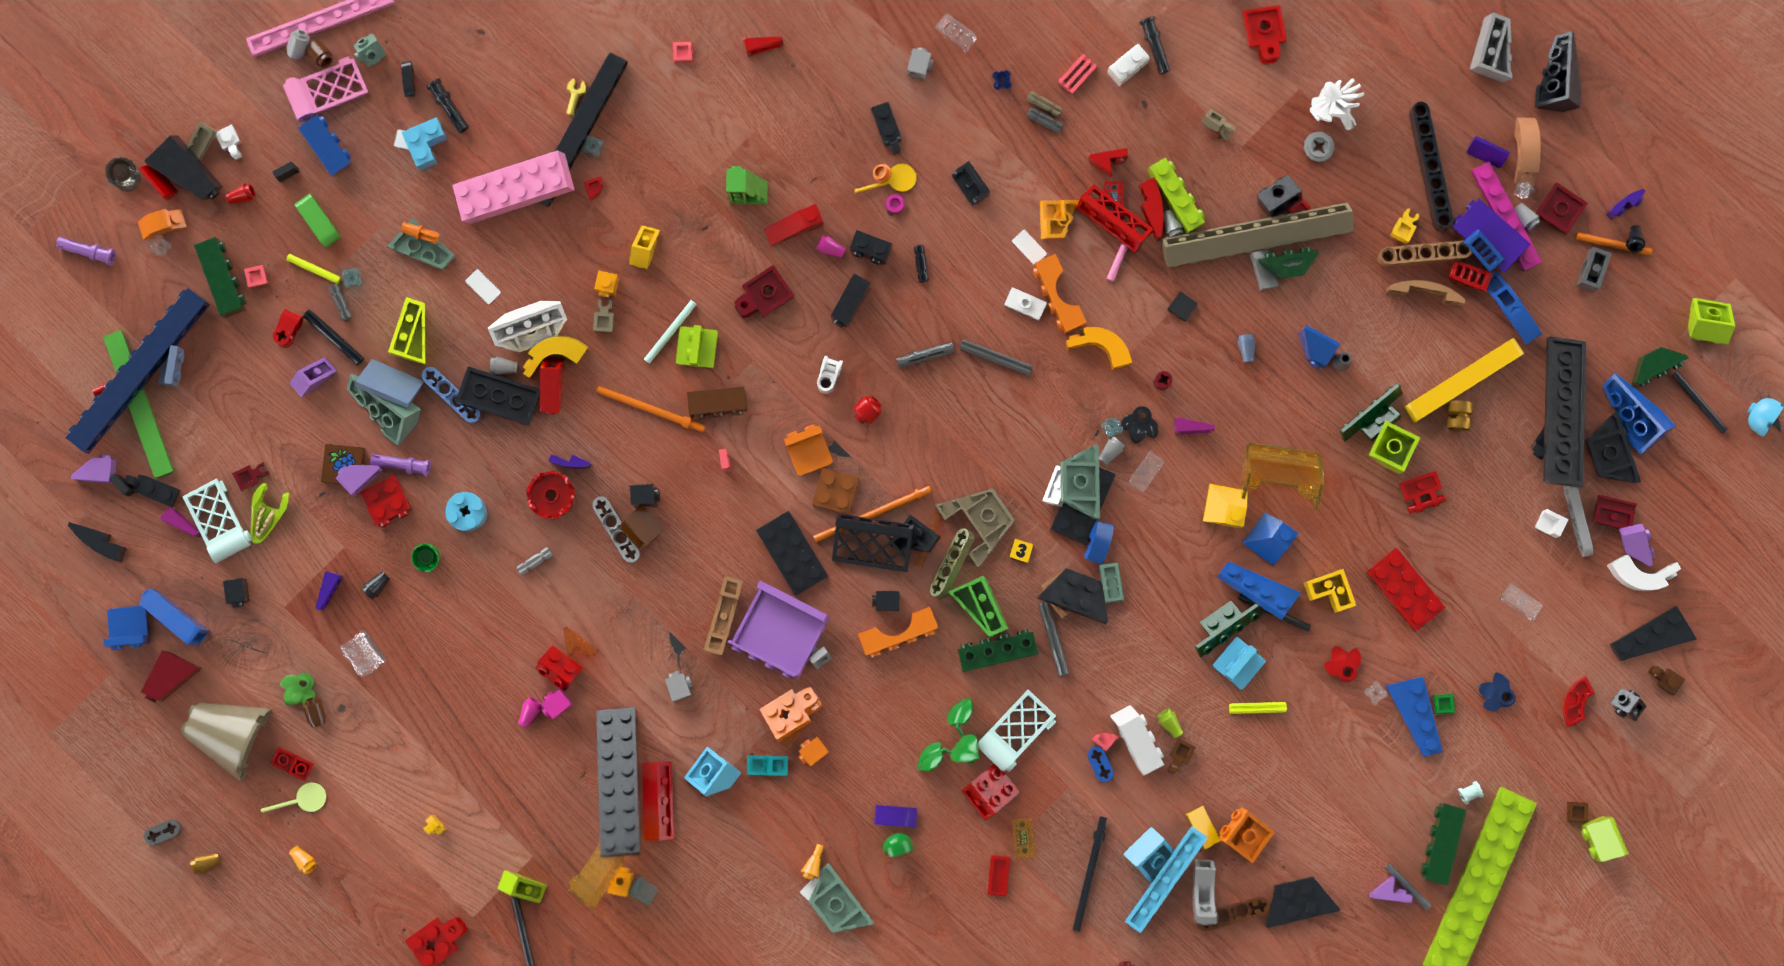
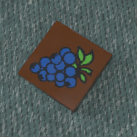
M325 444L321 482L340 484L336 479L339 470L344 466L363 465L365 448Z

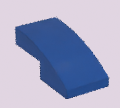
M1096 520L1089 535L1091 542L1084 555L1086 560L1103 565L1113 535L1114 526L1112 524Z

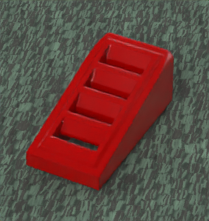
M782 37L743 38L747 56L749 57L784 45Z
M1455 260L1449 274V281L1486 292L1493 274ZM1458 269H1462L1460 276H1456ZM1466 271H1469L1467 279H1464ZM1475 273L1477 274L1475 281L1472 282L1471 280ZM1481 276H1485L1482 285H1479Z

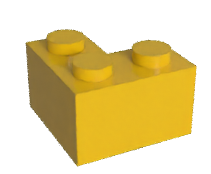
M1343 569L1303 583L1309 601L1328 595L1334 613L1356 606Z

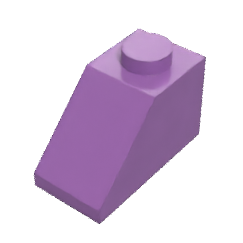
M324 357L298 370L289 384L302 398L319 388L337 371Z
M99 455V458H91L71 475V479L75 481L113 484L109 478L116 474L117 461L111 459L109 455Z
M349 465L339 470L336 479L352 496H356L383 470L375 465Z

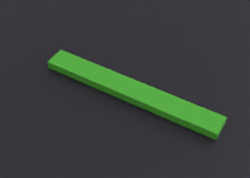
M122 330L103 337L116 372L120 366L128 362L129 355L131 354ZM143 387L128 407L154 478L158 479L173 473L174 469Z

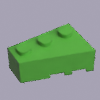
M732 166L731 169H727L726 193L729 203L767 204L768 182L747 169H743L741 166Z
M986 576L977 578L949 591L950 595L957 600L961 607L968 612L989 637L1009 629Z

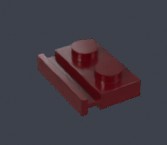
M1597 495L1592 522L1618 529L1632 526L1637 503Z

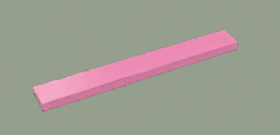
M347 0L246 38L252 56L257 57L288 45L292 31L303 30L310 37L394 5L395 2L394 0Z

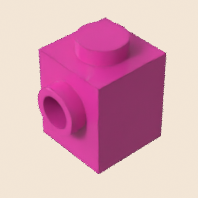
M561 689L555 693L552 691L543 698L544 702L541 703L544 707L542 712L548 719L550 717L552 719L558 718L573 705Z

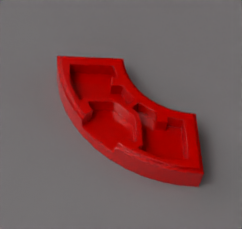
M1587 676L1577 680L1566 694L1563 715L1567 727L1586 719L1584 714L1585 703L1590 696L1595 694Z

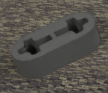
M168 820L151 827L144 833V840L149 845H157L172 839L181 833V823L177 820ZM170 823L171 825H176L174 834L173 832L165 833V830L170 828ZM152 831L153 833L161 832V835L156 837V841L150 839Z

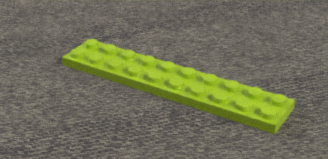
M1503 787L1499 788L1422 965L1467 966L1537 803Z

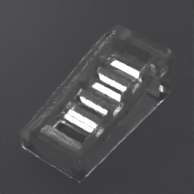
M948 13L935 26V29L964 52H967L977 39L973 31ZM950 21L951 24L946 28V30L943 29L946 26V24ZM956 26L957 28L950 34L951 30ZM961 31H963V33H962V34L958 37V39H957V38H956L957 35H958Z

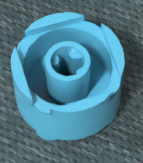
M456 493L446 505V518L448 522L460 531H475L486 522L488 515L486 505L480 497L473 493ZM468 508V510L471 512L470 514L465 515L463 513V510H467Z

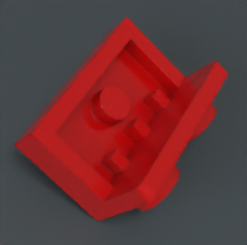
M552 645L539 659L535 669L541 676L551 680L557 688L566 691L583 667Z

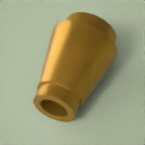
M217 852L215 854L195 856L194 859L190 860L194 874L202 875L218 864H221V860Z

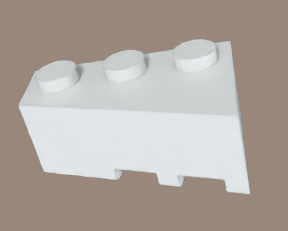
M1129 705L1110 716L1112 721L1116 723L1120 736L1123 737L1128 751L1143 776L1164 765L1161 759L1164 756L1160 748L1155 747L1153 743L1156 741L1151 731H1147L1145 726L1148 724L1143 714L1139 715Z

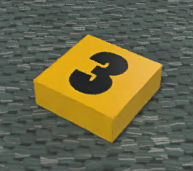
M1015 539L1009 558L1028 563L1033 544Z

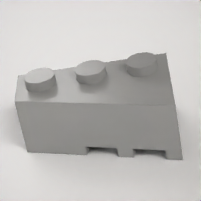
M1492 13L1484 18L1469 71L1503 83L1512 79L1510 61H1512V54H1510V18L1496 13Z

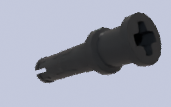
M1152 16L1139 21V24L1143 27L1144 39L1150 44L1159 75H1162L1163 73L1170 72L1171 69L1159 38L1161 33L1157 30L1156 18Z
M440 78L433 80L426 86V89L431 91L435 97V102L442 106L458 132H465L469 129V125H467L451 101L450 92L445 90Z

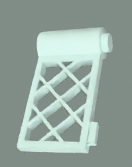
M217 478L182 496L207 546L208 553L215 563L251 545L250 541H252L248 530H243L225 494L228 490L223 480L219 481ZM216 485L218 489L216 498L207 496L209 488ZM196 495L202 497L199 507L192 506L189 499ZM206 498L214 500L211 511L202 509ZM218 502L226 505L224 515L215 512ZM201 511L210 513L207 524L199 520ZM214 515L223 517L220 527L211 525ZM226 519L234 521L236 527L231 530L223 529ZM209 528L218 530L216 538L209 540L207 536Z
M1027 690L978 742V748L1003 772L1005 770L1010 772L1017 764L1015 762L1017 757L1045 728L1049 730L1054 725L1056 715L1031 691ZM1027 696L1034 701V709H1023V700ZM1020 711L1021 723H1010V714ZM1023 711H1034V722H1024ZM1037 711H1045L1050 717L1045 722H1037ZM1007 725L1008 737H1000L995 732L998 726ZM1010 725H1021V736H1010ZM1024 725H1034L1035 733L1032 736H1024ZM1011 739H1021L1022 747L1017 752L1011 747Z

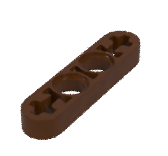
M1255 897L1216 909L1217 925L1210 924L1204 927V925L1196 922V926L1202 931H1209L1261 916L1269 911L1270 903L1266 898ZM1259 900L1265 903L1266 906L1263 907V911L1256 908L1253 909L1254 914H1251V908L1248 903H1251V906L1258 905ZM1239 906L1247 908V914L1243 917L1237 914ZM1221 911H1226L1229 915L1226 922H1220L1218 919V914Z

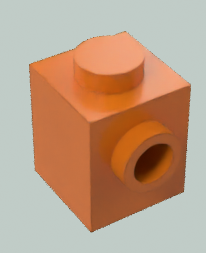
M816 737L812 741L807 739L800 745L802 749L799 750L801 755L798 757L805 766L807 764L812 766L829 751L820 739Z

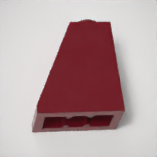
M162 650L141 693L145 694V698L156 703L157 700L164 701L201 670V667L169 651Z

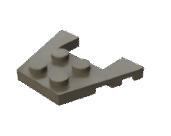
M993 488L935 505L944 520L962 510L984 542L968 553L977 568L980 567L1015 521Z

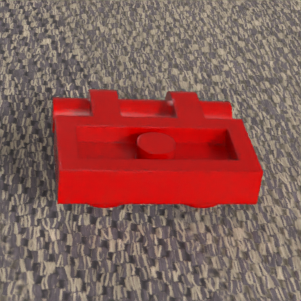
M1436 471L1398 483L1404 500H1413L1414 505L1407 507L1409 514L1414 512L1420 513L1423 512V509L1435 508L1440 506L1441 503L1446 502L1444 495L1437 496L1435 492L1442 489ZM1429 494V500L1420 501V496Z

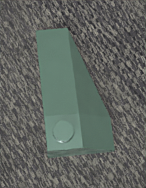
M351 374L347 391L360 407H365L371 414L369 418L372 421H377L382 428L380 430L382 434L397 446L401 445L418 423L421 409L414 403L405 408L355 387V381L359 376Z

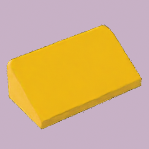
M1203 806L1186 814L1191 826L1208 837L1202 845L1204 850L1221 841Z

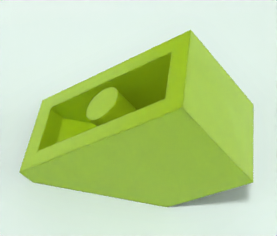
M504 870L497 889L514 897L540 903L547 885Z

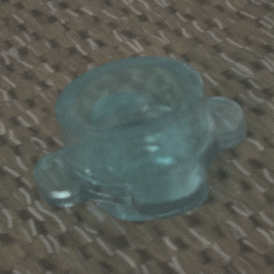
M589 135L582 150L584 153H591L594 157H598L601 147L604 146V141Z
M355 267L342 271L343 285L346 288L362 284L359 275L360 269Z
M1108 418L1105 422L1101 423V429L1105 430L1108 437H1113L1115 434L1123 432V427L1120 426V422L1116 418Z

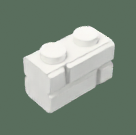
M1137 44L1111 65L1107 73L1120 87L1137 73L1140 68H1143L1149 62L1150 57Z

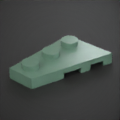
M413 218L408 222L420 226ZM401 231L387 246L392 250L441 270H444L456 257L439 241L432 243L423 239L417 240L416 237L403 234Z

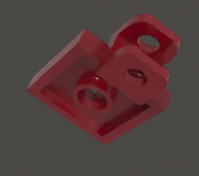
M772 265L742 285L746 293L738 297L734 304L741 318L750 317L757 311L764 318L793 299L795 295L775 266ZM765 287L773 289L771 296L763 294ZM747 305L748 307L743 309L741 306Z

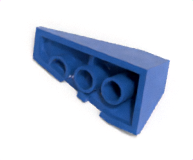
M1614 373L1602 385L1611 406L1618 412L1621 423L1627 433L1625 434L1627 440L1640 455L1663 439L1676 426L1661 409L1617 373Z

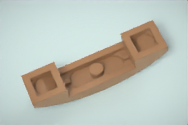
M1403 281L1390 285L1386 289V293L1402 296L1408 294L1409 289L1442 295V303L1460 307L1465 304V299L1457 292L1446 286L1429 281Z
M724 576L704 651L723 655L741 593L742 580Z

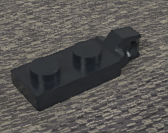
M889 102L871 107V112L883 144H885V147L890 146L893 155L899 154L900 148L898 143L902 142Z
M139 474L138 478L127 475L124 482L134 485L132 490L136 491V493L170 507L174 506L180 493V489L145 475Z

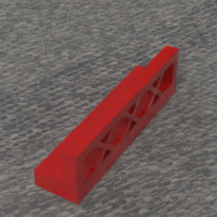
M1095 184L1080 197L1076 208L1135 253L1153 231V228ZM1094 192L1100 196V200H1094L1089 195ZM1105 205H1112L1115 211L1107 210ZM1120 216H1126L1130 222H1123L1120 220ZM1135 227H1141L1146 232L1141 236L1135 231Z

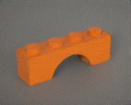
M1054 254L1035 262L1034 269H1032L1033 274L1042 283L1040 289L1044 297L1047 296L1050 301L1048 306L1051 313L1056 314L1058 319L1056 324L1059 331L1063 330L1064 334H1068L1086 326L1087 322L1080 306L1069 305L1063 302L1056 292V281L1063 273L1057 255Z
M927 607L912 613L909 628L900 635L888 636L875 627L859 633L858 636L865 655H870L871 658L881 655V651L888 648L889 651L900 648L899 644L905 641L907 645L918 641V636L924 635L926 638L934 635L938 626L931 608Z

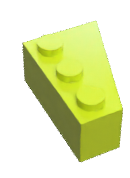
M406 297L388 353L426 366L425 303Z

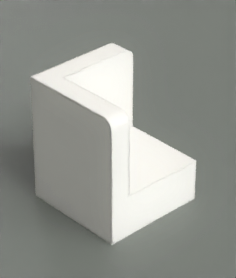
M1546 509L1542 511L1535 528L1557 538L1561 536L1568 519Z

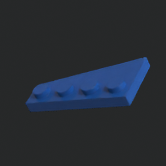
M1229 561L1217 576V578L1280 620L1285 617L1301 594L1299 591Z
M1424 677L1385 685L1422 756L1443 752Z

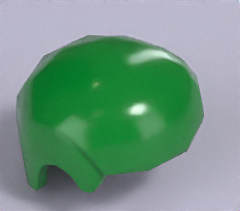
M422 543L413 549L411 559L412 564L419 571L429 573L439 566L441 556L436 546L430 543Z
M895 833L889 836L883 843V851L886 856H888V853L890 857L903 855L914 849L910 837L904 833Z

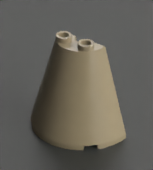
M199 702L197 705H191L188 711L190 717L187 723L183 724L181 734H184L185 739L233 777L243 782L250 764L246 762L260 727H265L272 709Z

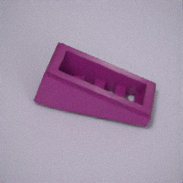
M1175 417L1174 419L1176 435L1212 433L1215 430V425L1180 417Z
M168 508L159 518L192 536H201L199 530L174 508Z

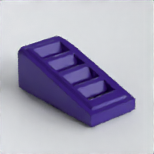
M330 572L324 573L316 609L324 611L343 579L342 575Z

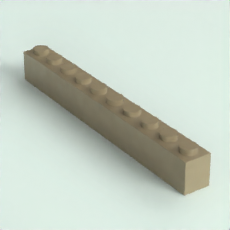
M1348 203L1162 238L1163 257L1167 267H1178L1182 264H1194L1207 259L1215 260L1218 257L1234 256L1244 252L1251 253L1259 249H1271L1274 246H1287L1300 241L1308 242L1311 239L1327 238L1336 234L1344 235L1354 231L1353 211Z

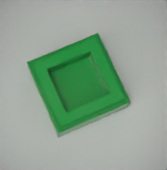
M1453 694L1433 695L1435 715L1455 713Z

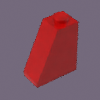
M545 357L540 367V412H545L547 415L560 413L562 408L564 358Z

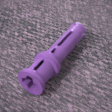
M59 237L56 244H59L56 245L57 249L84 255L92 261H102L109 266L114 263L116 258V251L112 248L108 250L101 248L97 244L91 246L63 237Z
M372 454L370 461L371 465L406 471L408 474H423L424 477H428L431 467L430 460L420 461L415 460L413 457L401 459Z

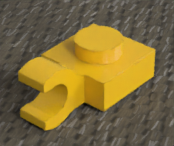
M431 815L425 820L428 825L423 829L428 835L430 833L441 835L447 830L435 815Z

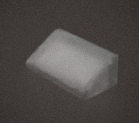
M1512 583L1509 584L1500 598L1531 621L1536 619L1543 606Z

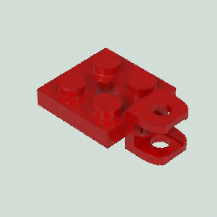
M1280 5L1244 10L1242 16L1249 49L1258 47L1259 59L1263 65L1276 63L1280 56L1279 44L1287 42ZM1262 23H1265L1266 26L1269 25L1270 27L1267 28V31H1263V29H1260Z
M437 917L407 938L405 942L421 966H437L459 950L454 941L464 935L468 927L461 917H455L444 924ZM429 940L436 942L435 950L428 948Z

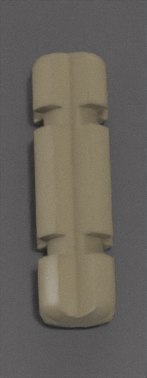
M1033 91L1029 93L1027 97L1028 102L1035 103V106L1047 113L1051 112V115L1054 117H1059L1062 112L1061 107L1058 105L1054 106V103L1042 96L1039 97Z

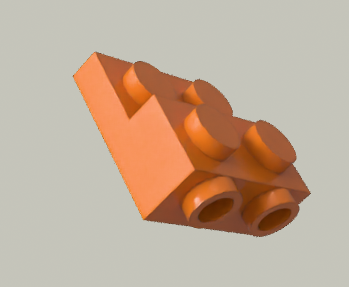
M1241 807L1240 810L1237 809L1232 813V821L1229 825L1222 827L1219 839L1253 864L1275 831Z

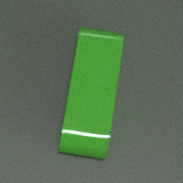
M310 193L294 203L325 248L341 238L336 228Z

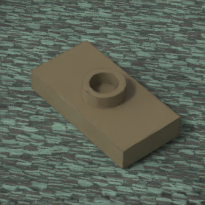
M203 122L198 123L187 144L188 148L201 162L218 132Z

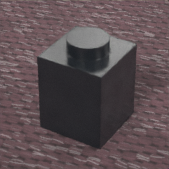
M238 578L223 581L226 604L232 605L235 608L244 606L245 602H250L247 579Z
M876 591V595H872V607H876V611H899V591Z

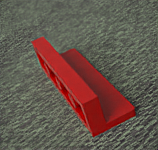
M672 761L642 763L645 841L674 840Z

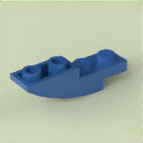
M1498 271L1494 272L1487 292L1527 345L1542 335V332L1509 284L1504 281Z

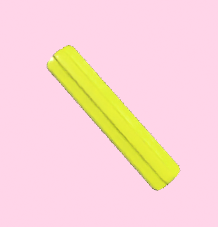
M1286 702L1233 703L1229 705L1230 714L1281 713L1287 711Z

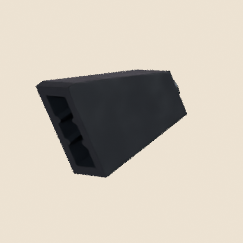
M855 273L853 274L831 314L832 323L840 328L843 326L848 328L871 290L870 282Z

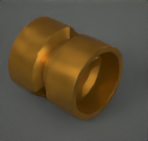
M1449 401L1448 413L1451 416L1447 419V429L1471 431L1473 419L1470 416L1473 414L1474 403L1468 401Z

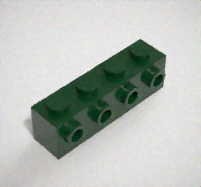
M213 237L195 244V250L220 316L227 318L245 311L244 305L247 302L243 293L240 294L238 287L240 283L238 278L233 276L231 269H234L230 258L227 259L225 255L227 251L225 243Z
M1028 629L1017 631V635L1012 637L1008 633L998 636L999 640L991 641V638L979 640L980 644L972 646V642L960 645L961 649L957 651L962 672L1038 655L1034 633L1028 632Z
M1439 803V806H1436L1434 811L1435 824L1431 826L1429 832L1431 841L1425 848L1426 861L1422 863L1420 869L1421 879L1444 885L1449 884L1466 809L1445 803Z

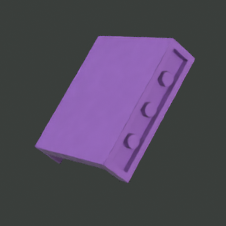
M759 581L757 585L759 590L733 640H729L728 643L733 645L731 649L741 654L743 651L749 653L748 657L756 662H759L761 659L766 662V667L774 671L776 668L782 670L781 675L791 680L793 677L799 679L809 660L808 658H810L831 617Z

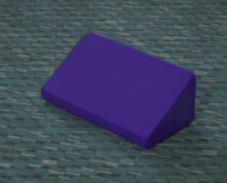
M1476 136L1471 141L1466 153L1486 163L1490 162L1491 165L1497 168H1501L1510 151Z

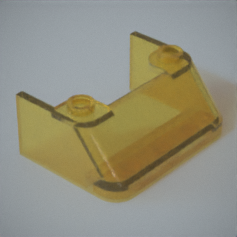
M1259 443L1247 444L1241 477V499L1246 498L1247 490L1258 489L1260 482L1298 488V493L1303 498L1313 499L1314 510H1318L1324 488L1322 456L1313 451Z
M599 843L578 877L574 876L569 882V892L594 910L600 905V899L628 856L601 858Z

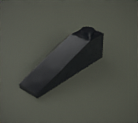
M1571 31L1556 35L1548 55L1550 58L1548 65L1543 69L1542 75L1544 76L1541 84H1538L1536 88L1535 108L1566 112L1580 108V77L1575 35Z

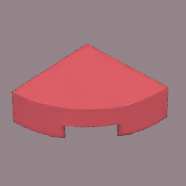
M1100 733L1091 740L1107 752L1119 737L1111 733Z

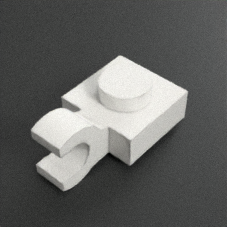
M233 125L218 131L216 137L224 151L229 149L231 156L235 160L241 158L242 155L237 147L241 141Z

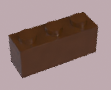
M744 386L687 392L689 416L694 417V420L705 419L707 415H713V418L724 417L726 413H732V416H739L747 411Z

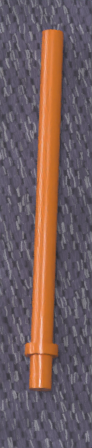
M927 486L920 490L915 489V492L859 517L873 519L916 499L921 500L923 496L932 493L931 488ZM836 526L814 535L815 542L817 543L834 536Z

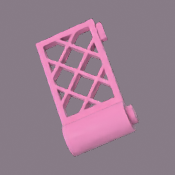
M348 56L338 60L339 64L302 79L292 77L285 81L283 88L298 121H306L318 113L369 94L354 58L350 59ZM353 65L355 71L352 77L342 74L345 67ZM334 73L338 75L334 84L325 81L327 74ZM340 77L350 80L347 89L337 86ZM316 80L320 83L315 91L309 89L306 82ZM353 81L361 84L363 90L357 93L350 91ZM323 84L332 87L329 96L320 93ZM335 89L345 92L343 98L339 100L332 98ZM317 96L327 99L324 106L316 107L315 101Z

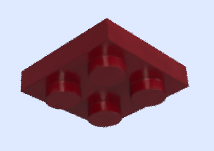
M1556 182L1535 213L1540 219L1564 235H1567L1588 203Z

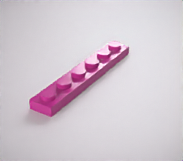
M1490 162L1473 169L1471 173L1489 207L1531 244L1517 259L1523 272L1540 264L1542 261Z

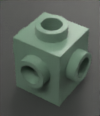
M373 34L359 39L357 44L354 45L357 51L355 56L360 63L365 62L367 67L377 64L381 58L387 55Z

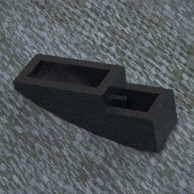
M68 523V527L89 548L109 559L118 562L123 561L127 548L110 543V534L75 523Z

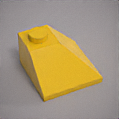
M1209 484L1203 522L1240 529L1244 527L1248 491Z

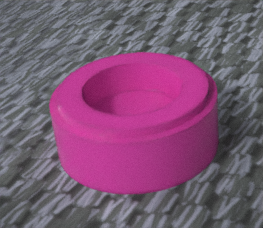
M893 194L887 198L886 209L888 212L899 214L903 211L905 202L900 195Z

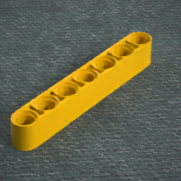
M1512 338L1412 401L1404 408L1415 423L1517 359L1524 352L1516 339Z

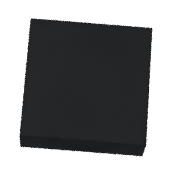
M289 162L272 171V173L279 182H282L299 173V170L293 162Z
M1180 291L1167 310L1185 322L1198 303Z
M113 474L109 478L123 495L130 497L135 492L128 483L124 482L120 475Z

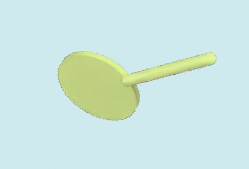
M306 783L298 790L297 799L262 808L261 812L298 803L305 811L314 812L321 809L325 804L326 792L317 783Z

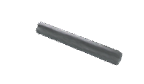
M963 340L960 345V349L1023 374L1030 375L1033 366L968 340Z
M1047 602L1040 603L1039 609L1060 677L1068 675L1069 670L1050 605Z

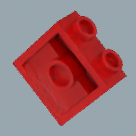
M396 475L360 492L375 526L386 527L392 523L391 520L397 517L399 519L409 515V511L413 510Z

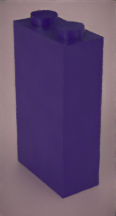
M1480 199L1477 201L1472 200L1466 207L1468 211L1463 216L1459 214L1454 219L1453 223L1455 225L1452 229L1464 239L1479 229L1505 259L1496 266L1504 274L1531 244ZM1481 238L1476 239L1471 245H1475ZM1486 243L1482 244L1476 250L1479 252L1483 247L1486 246ZM1489 249L1488 251H1486V252L1483 254V256L1485 257V256H1486L1487 254H1489L1492 250ZM1492 256L1489 261H1493L1497 256Z

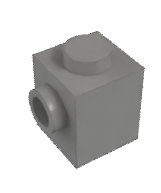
M917 48L912 50L907 75L922 79L926 78L927 71H931L934 61L931 59V53L927 49Z
M679 671L668 674L669 678L665 679L673 702L692 696L690 687L693 686L689 676H685V673L680 674Z

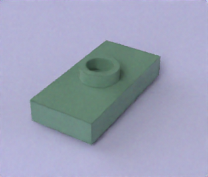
M1118 562L1099 565L1105 603L1124 601Z

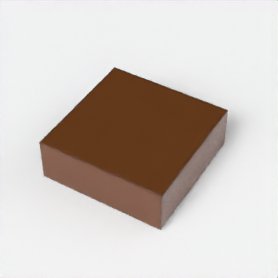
M1567 802L1566 821L1588 822V803Z

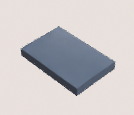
M373 359L355 381V387L405 408L409 407L424 385L423 380Z

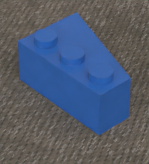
M317 114L300 125L298 129L332 176L351 163L349 160L351 155L346 148L342 149L338 144L340 142L339 138L334 132L331 133L327 128L329 124L325 118Z

